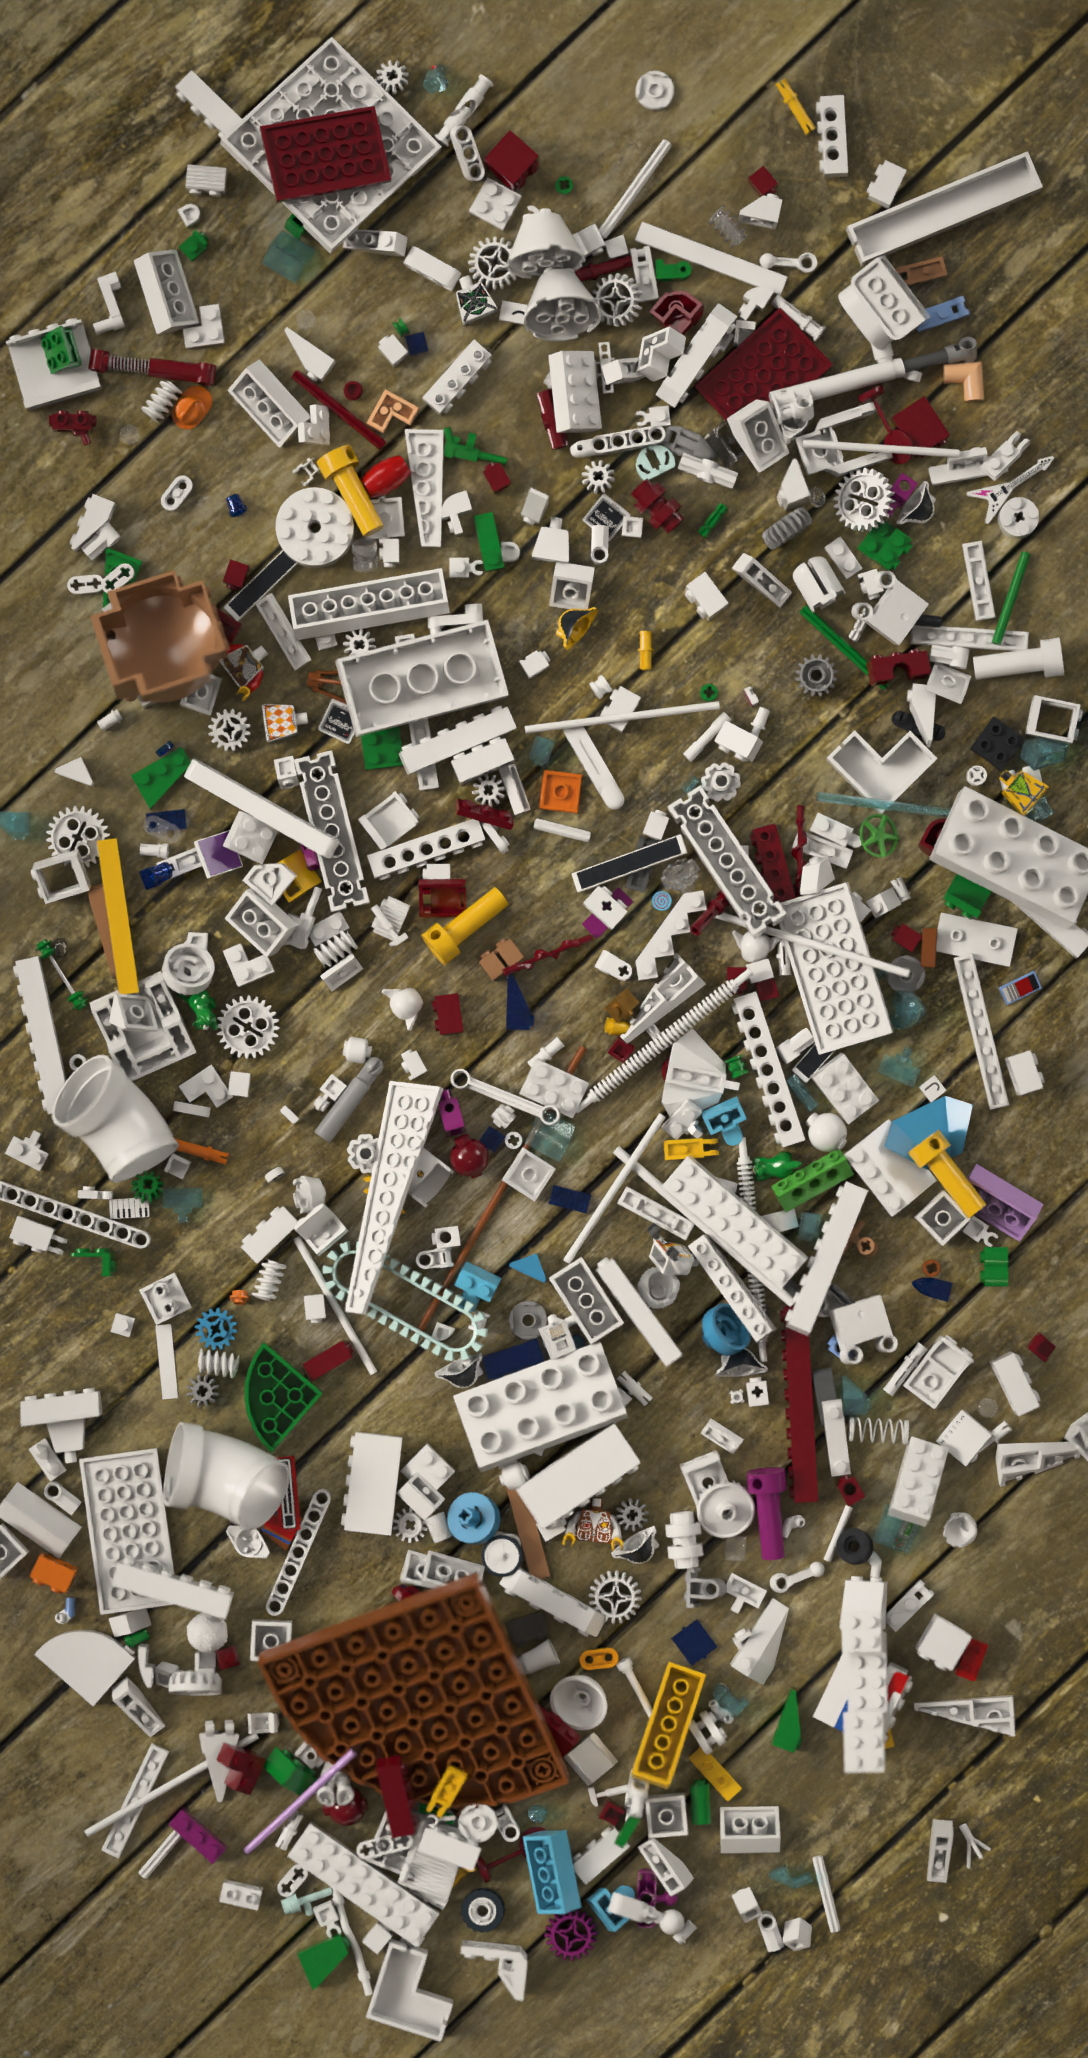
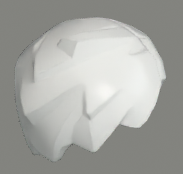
M952 1513L944 1525L943 1536L947 1538L946 1542L952 1545V1547L959 1548L972 1543L978 1531L976 1521L967 1513Z

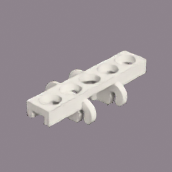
M609 342L598 343L600 362L595 360L596 378H602L603 394L614 393L613 384H610L611 390H605L606 381L602 365L615 361V358H611ZM602 345H607L606 352L602 351ZM606 354L608 358L603 359L602 356ZM597 365H601L600 374H598Z

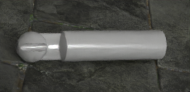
M371 1057L366 1061L365 1066L353 1078L314 1131L330 1143L369 1091L370 1085L382 1073L384 1065L379 1058Z

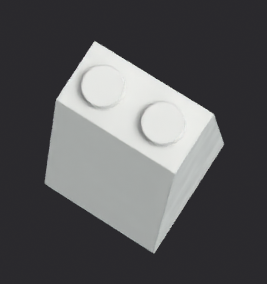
M851 1576V1579L845 1580L841 1613L882 1612V1630L886 1629L888 1581H882L880 1577H870V1580H863V1576ZM842 1616L840 1621V1629H842Z

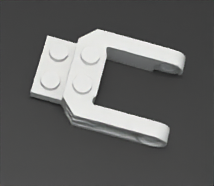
M873 402L821 418L814 432L795 438L807 475L825 470L839 477L857 471V469H863L893 458L892 453L880 452L876 454L874 452L844 462L841 450L802 448L803 440L838 442L835 431L832 428L876 413L877 410Z

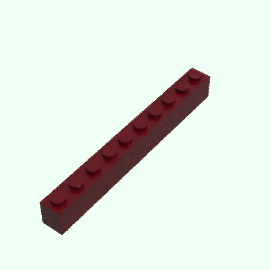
M794 1305L791 1307L783 1306V1310H780V1322H784V1330H781V1342H785V1349L782 1350V1361H786V1369H783V1380L787 1381L788 1389H784V1399L788 1400L789 1408H785V1418L789 1420L790 1428H786L787 1440L790 1439L791 1447H787L788 1459L792 1460V1467H788L789 1479H793V1486L789 1487L790 1498H794L795 1503L818 1502L809 1335L806 1336L786 1327L788 1321L785 1320L789 1309L793 1310Z

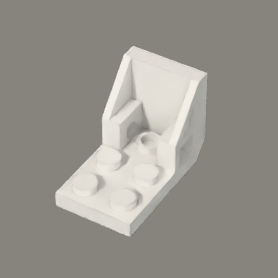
M462 1940L461 1954H465L464 1957L466 1958L484 1956L485 1960L491 1961L499 1958V1976L514 1999L523 2001L528 1955L523 1948L518 1945Z

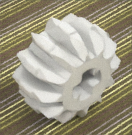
M389 60L388 67L382 63L381 67L383 70H377L379 76L376 78V81L381 82L380 85L383 88L386 87L385 90L388 93L392 89L393 94H396V88L400 91L404 90L401 84L408 85V81L405 78L409 77V74L404 72L406 69L404 65L399 68V61H396L393 66L392 61ZM395 74L397 79L393 78L392 81H390L389 76Z
M602 460L599 461V466H596V463L592 461L591 465L593 468L588 465L585 466L589 473H582V476L587 478L582 483H590L587 486L588 491L595 487L594 494H597L598 488L601 489L602 493H605L604 486L611 489L612 486L608 482H614L615 478L610 477V475L614 474V470L607 471L610 467L608 463L602 467ZM601 473L603 480L598 479L595 481L594 474L599 475Z
M363 629L359 630V635L356 634L355 630H352L354 637L352 638L347 634L346 638L350 642H343L344 646L349 647L344 650V653L352 652L349 656L369 651V649H376L375 645H369L375 642V638L368 639L370 632L363 636ZM361 641L364 642V643H363L364 649H361V648H359L358 650L355 649V648H356V645H355L356 642H358V643H361Z
M485 774L486 781L478 777L477 779L481 784L474 783L473 787L479 790L472 791L473 795L480 794L475 798V801L478 802L483 799L481 805H485L486 801H489V806L492 807V800H494L498 805L500 802L496 797L504 798L503 794L498 793V791L505 790V787H498L502 780L500 779L495 783L496 775H493L492 779L489 780L488 774ZM486 786H489V788L490 786H492L494 788L492 790V795L489 796V794H484Z

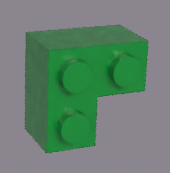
M275 1747L266 1759L263 1767L283 1787L301 1796L318 1780L314 1775L316 1771L309 1766L304 1767L299 1760L293 1759L294 1755L286 1748L281 1750Z

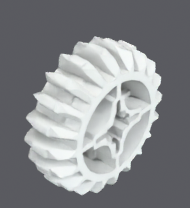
M493 237V242L491 243L490 239L486 238L485 245L482 241H479L481 248L473 247L477 254L470 253L469 255L475 260L468 261V265L474 266L469 269L470 273L476 272L473 275V279L476 280L480 277L478 283L481 282L483 284L485 281L486 289L489 288L490 284H493V290H496V284H499L500 288L503 289V282L508 286L511 285L509 278L516 280V276L509 272L506 262L500 258L502 251L508 256L510 255L512 248L509 249L511 242L509 241L504 245V238H501L500 243H498L497 237ZM489 249H496L491 256H481ZM497 257L498 263L500 264L495 265L492 271V263L489 262H494V260ZM479 261L488 266L487 276L481 272L478 265ZM497 271H508L499 278H493Z
M616 273L615 278L612 274L608 275V280L602 278L603 285L597 283L596 286L599 290L592 291L597 295L593 298L601 308L602 316L600 321H606L607 325L610 326L613 323L616 327L620 323L625 326L627 323L626 319L629 322H633L632 315L635 317L639 316L635 312L636 309L642 310L638 302L642 303L644 299L638 298L643 292L640 290L636 291L640 285L634 284L635 280L633 278L628 280V275L625 274L622 278L619 273ZM621 284L628 288L631 297L624 296ZM612 286H614V287L612 288V293H611L610 295H608V296H605L606 292H607ZM618 297H620L621 299H624V300L617 301V303H615L614 301H611V300L617 299ZM604 303L611 305L613 316L607 312ZM626 304H630L628 309L620 315L623 307Z
M615 1570V1576L611 1577V1572L607 1571L608 1578L605 1579L604 1575L601 1574V1582L597 1579L594 1580L598 1586L590 1587L595 1593H589V1597L595 1598V1600L589 1601V1604H596V1607L593 1609L595 1611L599 1610L601 1614L606 1615L605 1622L611 1617L612 1624H615V1618H619V1622L623 1623L622 1616L630 1620L628 1613L636 1614L632 1608L639 1609L640 1605L635 1603V1601H641V1597L635 1596V1594L641 1593V1590H634L638 1583L630 1584L633 1577L630 1576L626 1580V1572H623L622 1576L618 1577L619 1572ZM613 1581L611 1591L599 1593L605 1584ZM619 1582L629 1588L631 1595H626L619 1591ZM616 1587V1592L622 1598L616 1600L614 1607V1602L609 1597L613 1595ZM599 1599L611 1603V1612L606 1611L601 1606ZM631 1601L625 1610L617 1613L619 1603Z

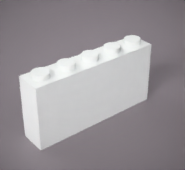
M357 1431L355 1436L351 1435L350 1447H354L353 1455H349L348 1459L351 1475L347 1474L346 1486H349V1492L344 1495L343 1506H347L346 1514L342 1513L341 1525H345L344 1530L391 1536L403 1437Z

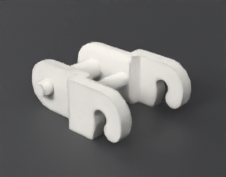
M308 458V462L304 465L300 464L292 471L295 474L303 468L310 475L307 482L303 483L304 486L314 480L313 476L315 474L321 473L320 469L313 462L314 458ZM309 464L315 470L313 473L307 468Z

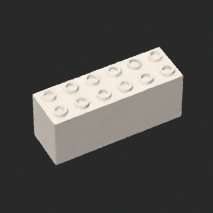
M613 1423L532 1476L527 1482L516 1488L515 1491L540 1528L549 1530L558 1524L556 1522L557 1519L560 1517L565 1519L574 1513L572 1509L577 1506L581 1508L589 1503L590 1500L588 1498L604 1493L607 1485L611 1484L614 1486L622 1480V1475L625 1473L630 1475L639 1469L637 1465L641 1462L615 1423Z

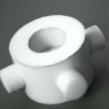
M740 1389L734 1392L731 1390L729 1392L732 1399L731 1404L744 1402L743 1390Z

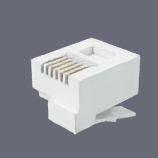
M566 1321L555 1325L551 1323L538 1328L544 1348H547L550 1359L558 1358L576 1350Z

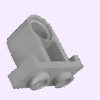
M702 1567L687 1568L685 1573L687 1591L684 1595L686 1608L701 1607V1603L697 1602V1599H715L724 1596L727 1590L725 1582L719 1578L698 1577V1572L702 1571ZM713 1584L716 1586V1593L712 1591L711 1587Z

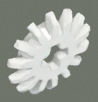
M409 1507V1513L404 1508L402 1509L403 1515L396 1514L399 1520L394 1519L393 1522L398 1523V1526L393 1527V1530H399L395 1535L398 1537L402 1534V1541L407 1537L408 1543H411V1538H415L417 1542L419 1541L418 1535L421 1537L425 1536L421 1531H427L428 1528L423 1527L426 1521H422V1518L416 1512L412 1513L411 1507ZM407 1520L410 1522L415 1521L414 1530L405 1528Z

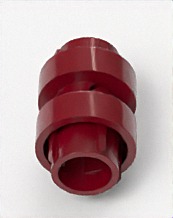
M647 478L631 493L637 501L634 507L641 515L647 512L651 516L648 522L655 530L662 527L669 534L685 519L678 512L682 506L675 498L667 500L664 496L667 490L660 482L653 485Z

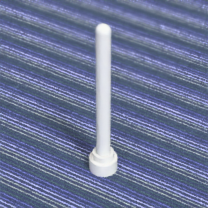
M626 1657L617 1662L616 1666L619 1671L626 1674L650 1718L653 1708L632 1671L633 1663L630 1657Z

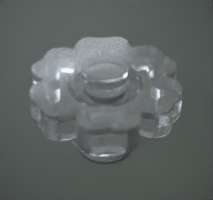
M679 859L662 871L663 876L660 880L667 890L672 888L674 891L678 890L683 894L690 893L695 888V879L699 876L697 872L700 868L694 859Z

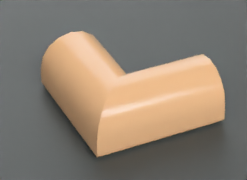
M982 362L943 364L944 384L963 383L964 402L984 401Z
M385 389L366 424L376 431L384 433L394 416L411 426L419 412V407Z

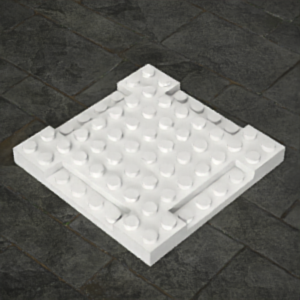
M333 37L327 40L234 126L220 142L247 171L250 170L274 194L260 126L375 106L392 179L391 182L282 202L303 223V227L330 254L353 234L359 225L411 176L416 175L432 160L442 147Z

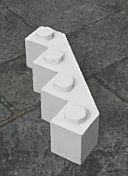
M718 303L707 317L701 329L698 330L685 352L680 356L670 374L665 378L656 395L674 408L679 402L683 404L689 395L686 392L695 379L699 380L705 372L702 369L711 356L714 358L720 350V347H718L719 343L726 333L729 335L736 327L734 322L738 316Z
M703 890L684 893L635 961L638 981L658 978L655 958L673 956L674 950L671 936L690 933L687 914L706 911Z
M520 1567L512 1575L503 1577L499 1583L506 1588L504 1592L513 1597L518 1595L529 1601L531 1607L537 1610L541 1608L554 1615L553 1618L558 1622L564 1623L565 1621L578 1628V1632L586 1637L589 1634L597 1637L605 1623L606 1615L601 1614L600 1611H595L593 1607L582 1603L572 1595L558 1590L548 1582L531 1575Z

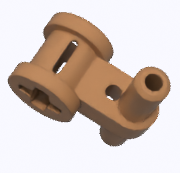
M859 1219L853 1227L842 1255H846L853 1243L857 1245L858 1251L865 1257L871 1258L878 1253L876 1242L868 1237L862 1239L858 1237V1234L865 1225V1222ZM865 1245H868L871 1247V1249L867 1250L864 1247Z

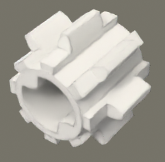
M502 1103L491 1115L494 1119L493 1123L499 1128L501 1126L504 1129L507 1128L516 1118V1115L513 1113L514 1110L509 1105L505 1106Z

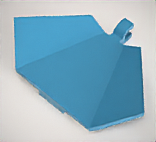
M944 1096L892 1121L884 1147L915 1163L908 1153L930 1135L940 1130L951 1144L946 1149V1152L951 1158L963 1153L973 1105ZM927 1164L923 1166L926 1170L930 1169Z

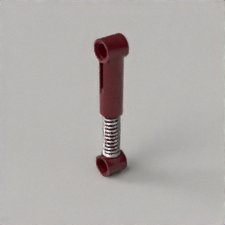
M96 349L90 350L88 370L106 373L108 370L113 369L114 371L117 369V371L121 370L122 372L124 370L126 372L127 370V372L131 371V373L133 371L134 373L138 372V374L140 372L141 374L145 373V375L148 374V377L194 382L206 386L214 385L216 365L189 363L150 358L148 361L146 359L145 361L143 359L139 360V358L136 360V358L132 359V357L131 359L129 357L126 359V357H115V355H110L108 351Z

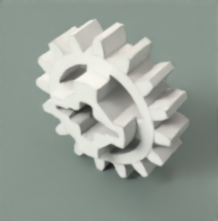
M224 709L223 715L217 712L218 718H211L214 725H209L208 727L213 732L208 734L209 736H214L212 743L218 742L217 748L220 749L224 746V750L228 751L229 747H231L235 751V746L237 745L242 748V741L248 742L245 736H249L251 733L246 731V729L251 726L250 724H245L248 720L246 717L241 719V712L236 715L234 709L230 713ZM231 718L237 719L241 724H234ZM223 720L224 723L222 727L217 728L219 722ZM228 723L232 728H235L232 731L231 737L227 732H224V730H227ZM242 732L241 737L236 741L235 737L238 733ZM218 737H226L229 743L221 741Z

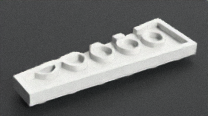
M405 429L421 547H441L444 430Z

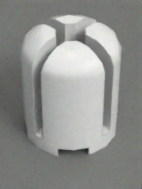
M819 556L808 560L809 568L803 562L793 573V580L812 613H814V608L816 607L823 609L836 601L835 597L841 592L843 595L846 594L827 560Z

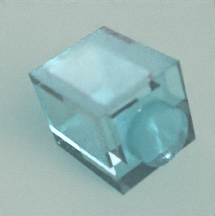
M536 735L529 757L530 760H533L532 764L541 767L544 764L548 765L555 741Z
M800 1212L798 1235L802 1236V1240L813 1241L814 1238H818L821 1214Z

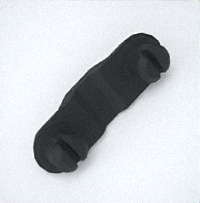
M900 710L892 715V723L895 726L922 737L911 714ZM934 723L933 740L940 741L945 737L946 732L942 725Z

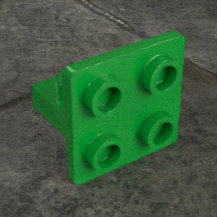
M59 326L41 337V346L44 349L47 366L51 374L82 365L71 328L64 329L63 326Z

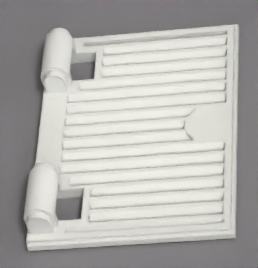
M420 1816L419 1826L416 1828L415 1835L413 1836V1842L409 1848L398 1884L448 1901L459 1866L417 1850L425 1826L430 1822H436L435 1820ZM441 1822L434 1826L442 1829L440 1833L448 1836L450 1832L460 1836V1841L467 1842V1839L458 1828ZM410 1870L416 1872L413 1881L407 1880Z

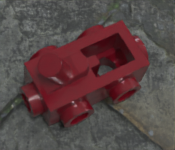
M64 410L57 411V414L49 415V427H52L54 432H73L74 436L81 437L84 446L91 444L88 432H93V427L97 426L96 415L88 414V411H77V414H69V411Z

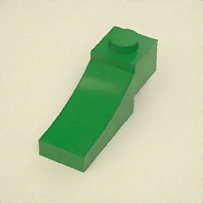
M493 512L475 515L474 520L485 573L504 569Z

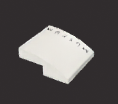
M962 1409L936 1442L943 1447L949 1448L948 1452L963 1465L968 1466L993 1434Z
M141 1643L138 1647L139 1667L147 1688H151L155 1680L156 1664L148 1663L150 1644Z

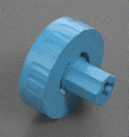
M718 1304L704 1315L702 1320L704 1333L702 1339L707 1347L715 1349L722 1355L732 1356L749 1345L751 1334L730 1304Z
M465 1493L457 1497L450 1506L447 1518L448 1527L458 1540L471 1545H480L486 1543L496 1534L500 1525V1512L496 1503L489 1497L479 1493ZM480 1512H481L483 1518H482L481 1524L479 1525V1523H480V1521H481V1514H480Z

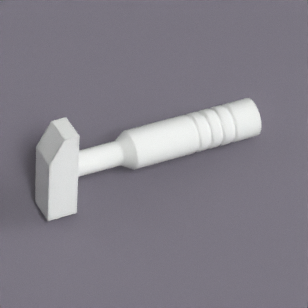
M378 905L371 908L386 931L390 932L395 939L389 943L390 947L398 946L408 938L406 933H403L401 936L396 934L392 924Z
M628 1784L610 1788L596 1794L594 1786L588 1787L591 1803L596 1807L598 1806L597 1798L626 1793Z

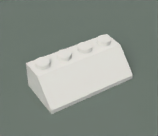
M177 249L148 252L134 260L157 335L172 333L200 323Z
M260 359L246 367L227 390L279 448L298 432V423L310 420L308 412Z
M95 1388L83 1389V1393L78 1394L75 1393V1390L65 1391L63 1396L49 1393L44 1394V1398L37 1399L36 1395L27 1396L25 1401L20 1402L21 1426L96 1417L103 1414L100 1391H95Z

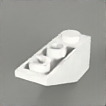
M357 229L344 241L343 248L405 257L408 237L398 232Z
M95 494L91 498L88 497L84 507L87 509L85 515H81L77 523L79 527L77 534L74 533L70 540L73 551L77 552L96 535V531L101 526L110 522L116 507L115 502Z

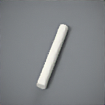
M845 1505L825 1554L824 1560L831 1562L834 1556L837 1539L844 1531L853 1508Z

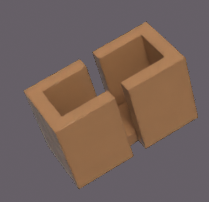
M502 939L496 944L497 948L494 951L488 950L480 956L482 960L479 963L492 981L503 974L502 969L505 968L496 956L497 953L501 955L508 966L524 959V956L511 939Z

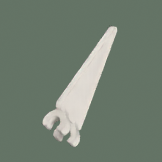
M233 1719L225 1720V1733H214L213 1720H205L206 1734H201L200 1739L217 1801L222 1802L227 1786L224 1784L229 1768L219 1763L216 1759L224 1742L237 1746L239 1734L234 1732Z

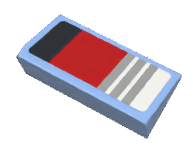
M1032 971L998 989L1006 1005H1009L1042 989L1035 971Z

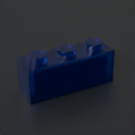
M537 1338L482 1356L488 1380L493 1379V1381L504 1377L505 1374H513L523 1370V1368L544 1362Z

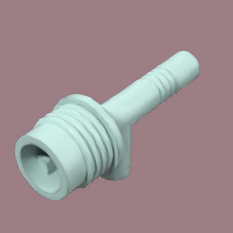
M330 1887L298 1899L294 1893L292 1896L281 1900L285 1915L300 1913V1906L303 1905L306 1915L310 1916L313 1914L310 1902L333 1895Z

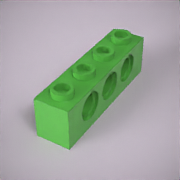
M836 1149L780 1180L771 1187L786 1213L854 1174L841 1150Z

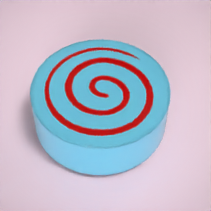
M659 891L654 894L652 905L655 909L664 911L670 907L672 900L667 892Z

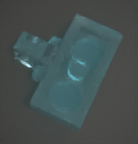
M904 1047L902 1054H896L895 1058L884 1054L877 1072L914 1087L921 1069L911 1065L913 1061L909 1057L912 1049Z
M163 1188V1208H174V1213H178V1223L187 1222V1213L192 1212V1208L203 1207L202 1188Z

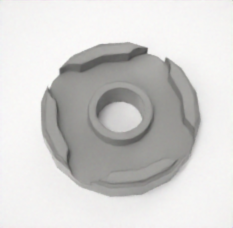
M909 955L899 956L891 962L892 965L910 970V976L907 979H902L901 975L886 972L887 982L890 987L901 994H909L913 990L916 991L925 979L924 967H921V962L914 956Z
M533 1301L520 1302L514 1306L509 1316V1324L513 1333L519 1338L526 1340L539 1337L541 1334L538 1328L547 1325L548 1322L544 1308ZM525 1315L533 1316L534 1323L531 1326L524 1325L522 1319Z

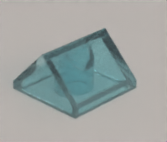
M282 230L270 244L262 264L296 284L316 250Z

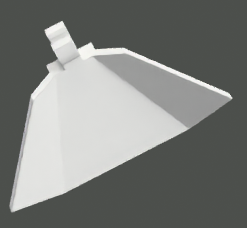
M693 1028L672 1044L661 1101L669 1117L686 1099L704 1110L719 1103L724 1088L739 1090L740 1083L726 1080V1064Z

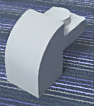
M467 491L451 495L442 506V520H451L447 523L450 532H454L456 537L463 535L458 516L472 512Z

